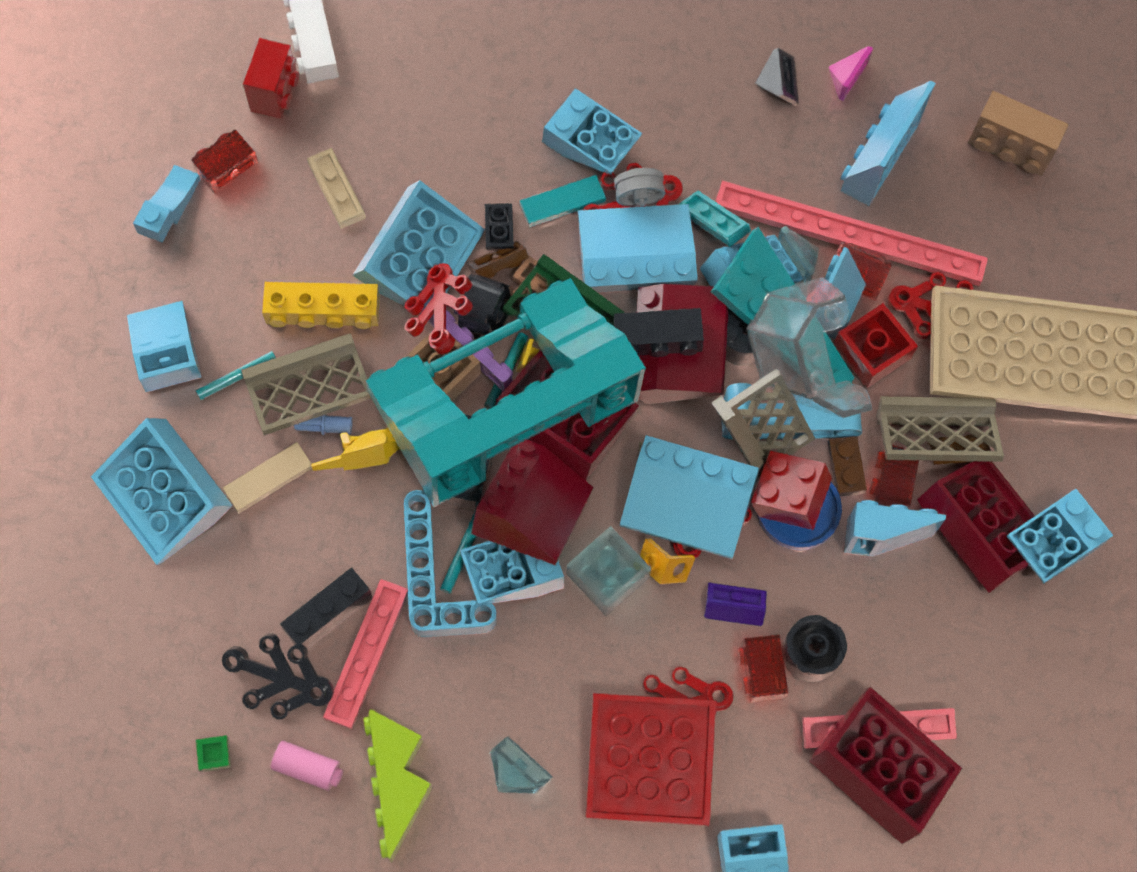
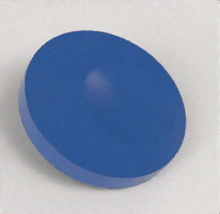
M831 482L814 530L761 518L758 514L757 517L765 534L776 544L791 550H810L824 544L834 534L841 520L842 503L836 487Z

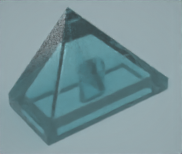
M785 226L781 228L778 240L801 274L804 283L808 284L811 282L815 271L819 248Z
M509 736L497 744L490 752L498 792L536 794L553 777Z

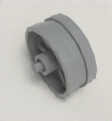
M636 168L619 174L614 178L616 201L624 206L642 207L661 200L666 194L665 186L663 185V173L654 168Z

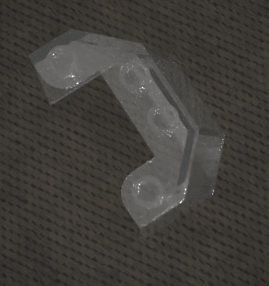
M824 277L767 293L759 311L747 327L759 379L777 369L796 403L842 418L873 410L869 393L863 386L852 384L850 381L835 384L823 337V332L840 328L848 320L849 310L845 295ZM775 382L768 388L774 390L777 382Z

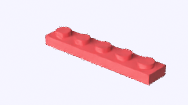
M380 579L334 689L333 697L329 701L324 713V720L350 730L353 729L408 596L407 588Z
M954 708L899 711L930 740L957 739ZM844 715L802 717L804 748H818Z

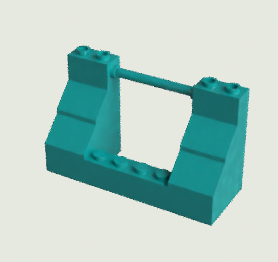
M569 278L563 282L560 280L552 283L547 290L539 294L532 293L525 297L520 303L518 319L431 363L427 361L423 363L418 354L411 358L409 356L397 361L395 366L387 370L381 369L371 374L369 379L366 380L367 392L433 507H436L486 481V460L577 413H580L589 427L636 403L639 400L646 368L625 334L608 323L604 316L589 307L572 279ZM522 329L525 331L529 330L554 370V373L550 376L551 378L541 383L540 381H535L529 384L524 389V392L516 396L512 394L505 396L498 402V405L488 410L483 408L476 411L469 420L450 400L449 396L434 383L432 378L435 373Z

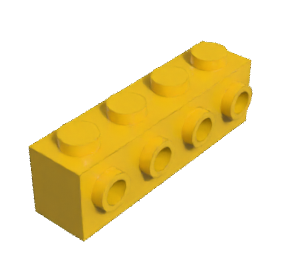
M264 282L262 314L265 323L273 327H284L287 324L298 325L303 328L326 325L329 328L355 326L359 329H369L371 326H378L380 293L378 284Z

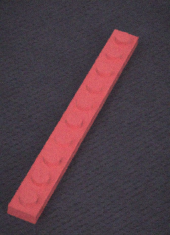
M722 181L715 201L733 214L928 272H940L945 277L959 281L966 280L976 286H980L983 280L988 260L984 256L726 181Z

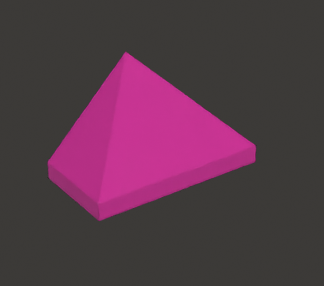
M867 46L829 66L838 99L844 101L869 63L873 51L872 47Z

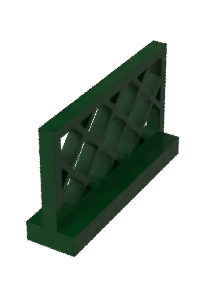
M545 254L540 257L536 266L502 309L513 319H518L520 313L513 309L512 306L517 300H523L532 294L531 282L537 276L546 282L547 288L556 281L561 280L563 282L571 278L587 305L604 316L606 321L613 326L614 314L625 313ZM527 288L528 294H522Z

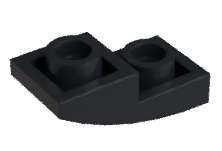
M512 203L485 204L486 249H514Z

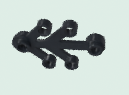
M273 633L262 637L259 641V647L262 652L270 655L276 668L249 659L247 651L240 646L231 647L222 656V664L229 672L236 673L243 670L273 681L258 690L250 689L244 694L242 701L248 709L257 708L263 700L289 688L301 692L288 700L279 699L271 706V715L275 719L282 720L292 710L307 703L313 706H324L333 697L334 689L332 683L327 678L317 675L308 658V649L303 644L293 645L288 650L287 657L290 662L299 665L305 679L294 675L279 646L280 640ZM266 639L273 641V648H269L266 645ZM294 649L301 651L302 658L295 657ZM229 657H234L237 660L236 666L230 663ZM313 688H319L322 692V696H316L313 692ZM249 695H254L257 703H252L249 700ZM277 705L284 707V714L278 712Z

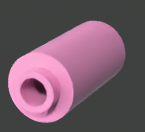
M283 740L278 745L271 763V770L327 791L332 786L337 787L343 775V769L339 768V761Z

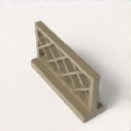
M351 333L241 370L263 435L371 399L367 392V377ZM353 358L355 365L350 373L338 369L341 362ZM323 369L328 371V374L324 381L320 382L311 378L314 371ZM334 374L346 378L341 390L328 385ZM295 378L301 381L295 392L283 387L287 380ZM352 381L362 384L365 389L364 392L355 395L346 392ZM307 383L319 388L313 399L301 394ZM266 387L274 390L268 401L258 398L255 391ZM325 390L337 395L334 402L329 404L319 402ZM279 393L292 397L286 408L273 404ZM297 400L310 404L305 412L298 414L291 411ZM270 409L282 413L278 421L266 425L265 417Z
M777 369L728 402L722 396L712 402L748 465L759 468V480L771 449H778L777 452L792 455L815 440L810 427ZM777 382L773 392H765L769 386ZM778 400H785L781 409H774ZM747 401H751L748 409H738ZM761 401H768L765 409H757ZM753 417H761L757 425H750ZM770 417H777L774 425H767ZM787 417H794L790 425H783ZM762 433H770L766 441H759ZM779 433H786L782 441H776ZM795 433H805L796 440H792Z
M881 396L876 417L877 423L881 426L886 460L1002 462L1004 453L995 417L997 407L995 399ZM890 425H903L904 427L897 431ZM918 425H931L932 428L925 431ZM947 426H960L961 428L955 432ZM975 426H989V429L984 433ZM911 430L920 438L914 442L904 434ZM940 431L949 438L942 442L933 435ZM968 431L978 439L972 443L962 435ZM898 440L908 448L905 450H892V444ZM927 441L935 446L936 449L926 450L920 445ZM955 441L966 449L956 451L950 445ZM985 442L993 447L994 451H984L978 446Z

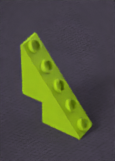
M370 709L369 717H364L366 736L372 735L373 747H368L370 766L375 765L377 777L372 778V788L374 796H380L381 808H376V819L378 827H384L385 839L380 840L382 859L388 858L393 862L431 792L432 785L407 771L423 743L422 736Z

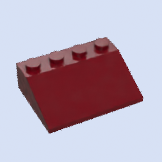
M659 284L638 288L637 312L701 308L704 336L703 351L697 352L694 355L685 356L681 353H673L665 357L639 356L646 368L639 399L646 405L724 395L729 308L711 293L714 286Z
M541 349L496 399L495 406L505 396L511 394L516 396L524 392V389L529 384L535 381H540L541 383L551 378L550 376L554 373V370ZM634 403L589 427L580 413H577L527 440L545 446L583 479L587 480L610 451L639 409V405Z
M525 440L511 447L477 506L471 534L556 565L594 487L545 446Z
M974 461L936 481L917 499L923 509H933L938 512L937 514L946 515V520L939 530L988 593H991L1030 567L1007 535L1035 517V515L992 461Z
M871 686L865 690L826 736L809 760L810 763L901 844L922 833L962 770V767Z

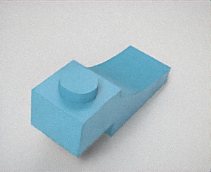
M174 165L158 191L149 201L145 200L133 222L137 233L163 243L172 224L177 225L201 180L200 175Z

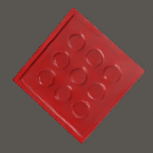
M593 693L586 818L710 826L716 700Z

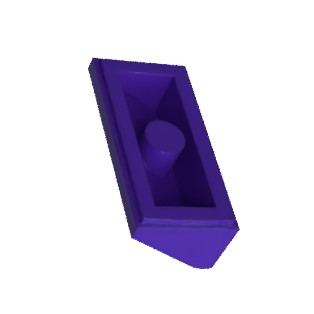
M708 583L704 617L712 620L762 626L766 614L767 591Z

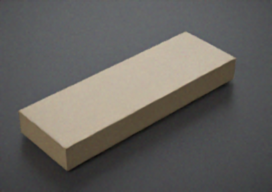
M330 148L308 157L307 162L340 228L342 229L366 219V215L333 149Z
M298 442L222 489L238 514L311 470L312 463Z

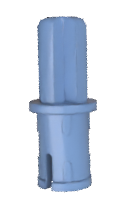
M326 414L296 424L294 428L297 431L321 432L322 435L345 432L351 435L353 418L350 416H327Z

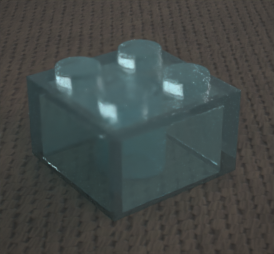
M610 526L567 564L566 574L601 612L608 616L649 579L652 568Z

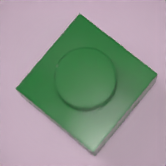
M227 735L196 740L198 770L200 772L231 768L229 738Z

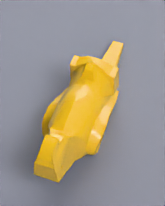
M389 428L369 431L360 436H352L345 432L340 434L343 453L336 457L312 463V470L343 468L344 471L384 465L389 462L390 457L400 448Z

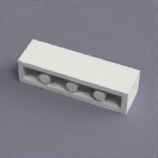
M283 0L284 6H290L291 12L286 13L289 28H295L296 35L291 36L294 50L301 53V57L296 58L299 73H305L307 84L338 78L337 64L322 0Z

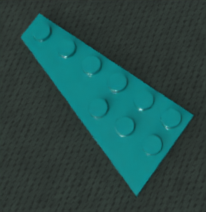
M760 228L753 229L711 293L835 401L842 399L855 377Z

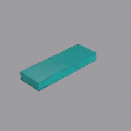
M594 175L519 200V205L530 228L583 210L589 204L598 205L606 202V196L597 176Z
M698 190L678 204H688L691 221L729 247L751 232L750 225Z

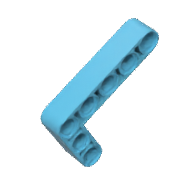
M735 383L729 385L726 388L724 400L728 402L750 387L751 384ZM747 401L738 409H748L751 401ZM760 403L757 409H765L767 403ZM777 403L774 409H781L784 403ZM797 403L815 439L852 437L862 434L860 405L857 403ZM753 417L750 425H757L761 417ZM770 417L767 425H774L777 417ZM787 417L783 425H790L794 417ZM721 420L722 437L733 439ZM762 433L760 439H767L770 433ZM779 433L776 439H783L786 433ZM795 433L793 439H797L805 433Z
M421 490L409 492L404 498L409 620L412 631L419 637L483 634L492 631L497 623V612L493 604L478 605L477 600L437 603L431 503L425 493L422 494ZM416 502L425 504V508L419 512L410 509ZM417 530H423L427 533L426 537L421 540H415L411 536ZM419 558L428 560L427 566L421 569L414 567L413 563ZM422 586L430 590L429 594L422 598L414 594L415 590ZM481 611H487L492 617L489 621L482 623L477 621L475 616ZM452 613H457L462 617L460 622L454 625L447 623L445 619ZM422 615H427L432 619L430 624L424 627L418 626L416 620Z

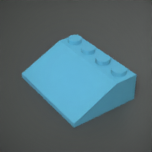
M929 81L897 95L891 105H884L878 117L881 119L878 126L875 124L871 126L866 135L868 142L865 146L860 144L853 157L856 160L854 165H847L840 178L844 181L841 192L870 206L917 129L935 87V82Z
M419 180L407 187L356 268L353 276L364 284H378L381 295L405 307L406 301L412 296L418 297L427 285V276L433 266L446 263L452 268L453 275L457 277L485 229ZM433 293V294L430 296V298L426 301V303L424 304V308L427 306V304H428V303L430 302V300L433 298L434 293Z
M688 204L578 211L583 282L596 292L638 290L640 287L659 284H696L698 280L696 253Z
M146 418L91 476L156 565L163 563L212 527L233 506L167 419Z
M646 435L636 463L620 526L733 560L757 482L759 468Z

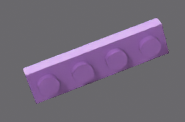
M446 310V330L462 346L474 341L473 334L466 327L460 328L455 323L456 321L452 314ZM433 314L432 317L429 319V322H430V324H431L433 327H434V314ZM488 347L473 354L480 361L481 372L498 388L504 391L513 381L512 370L505 363L501 362L499 364L493 359L494 355Z

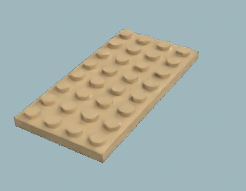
M934 286L931 301L930 394L956 398L995 399L997 403L1137 419V311Z

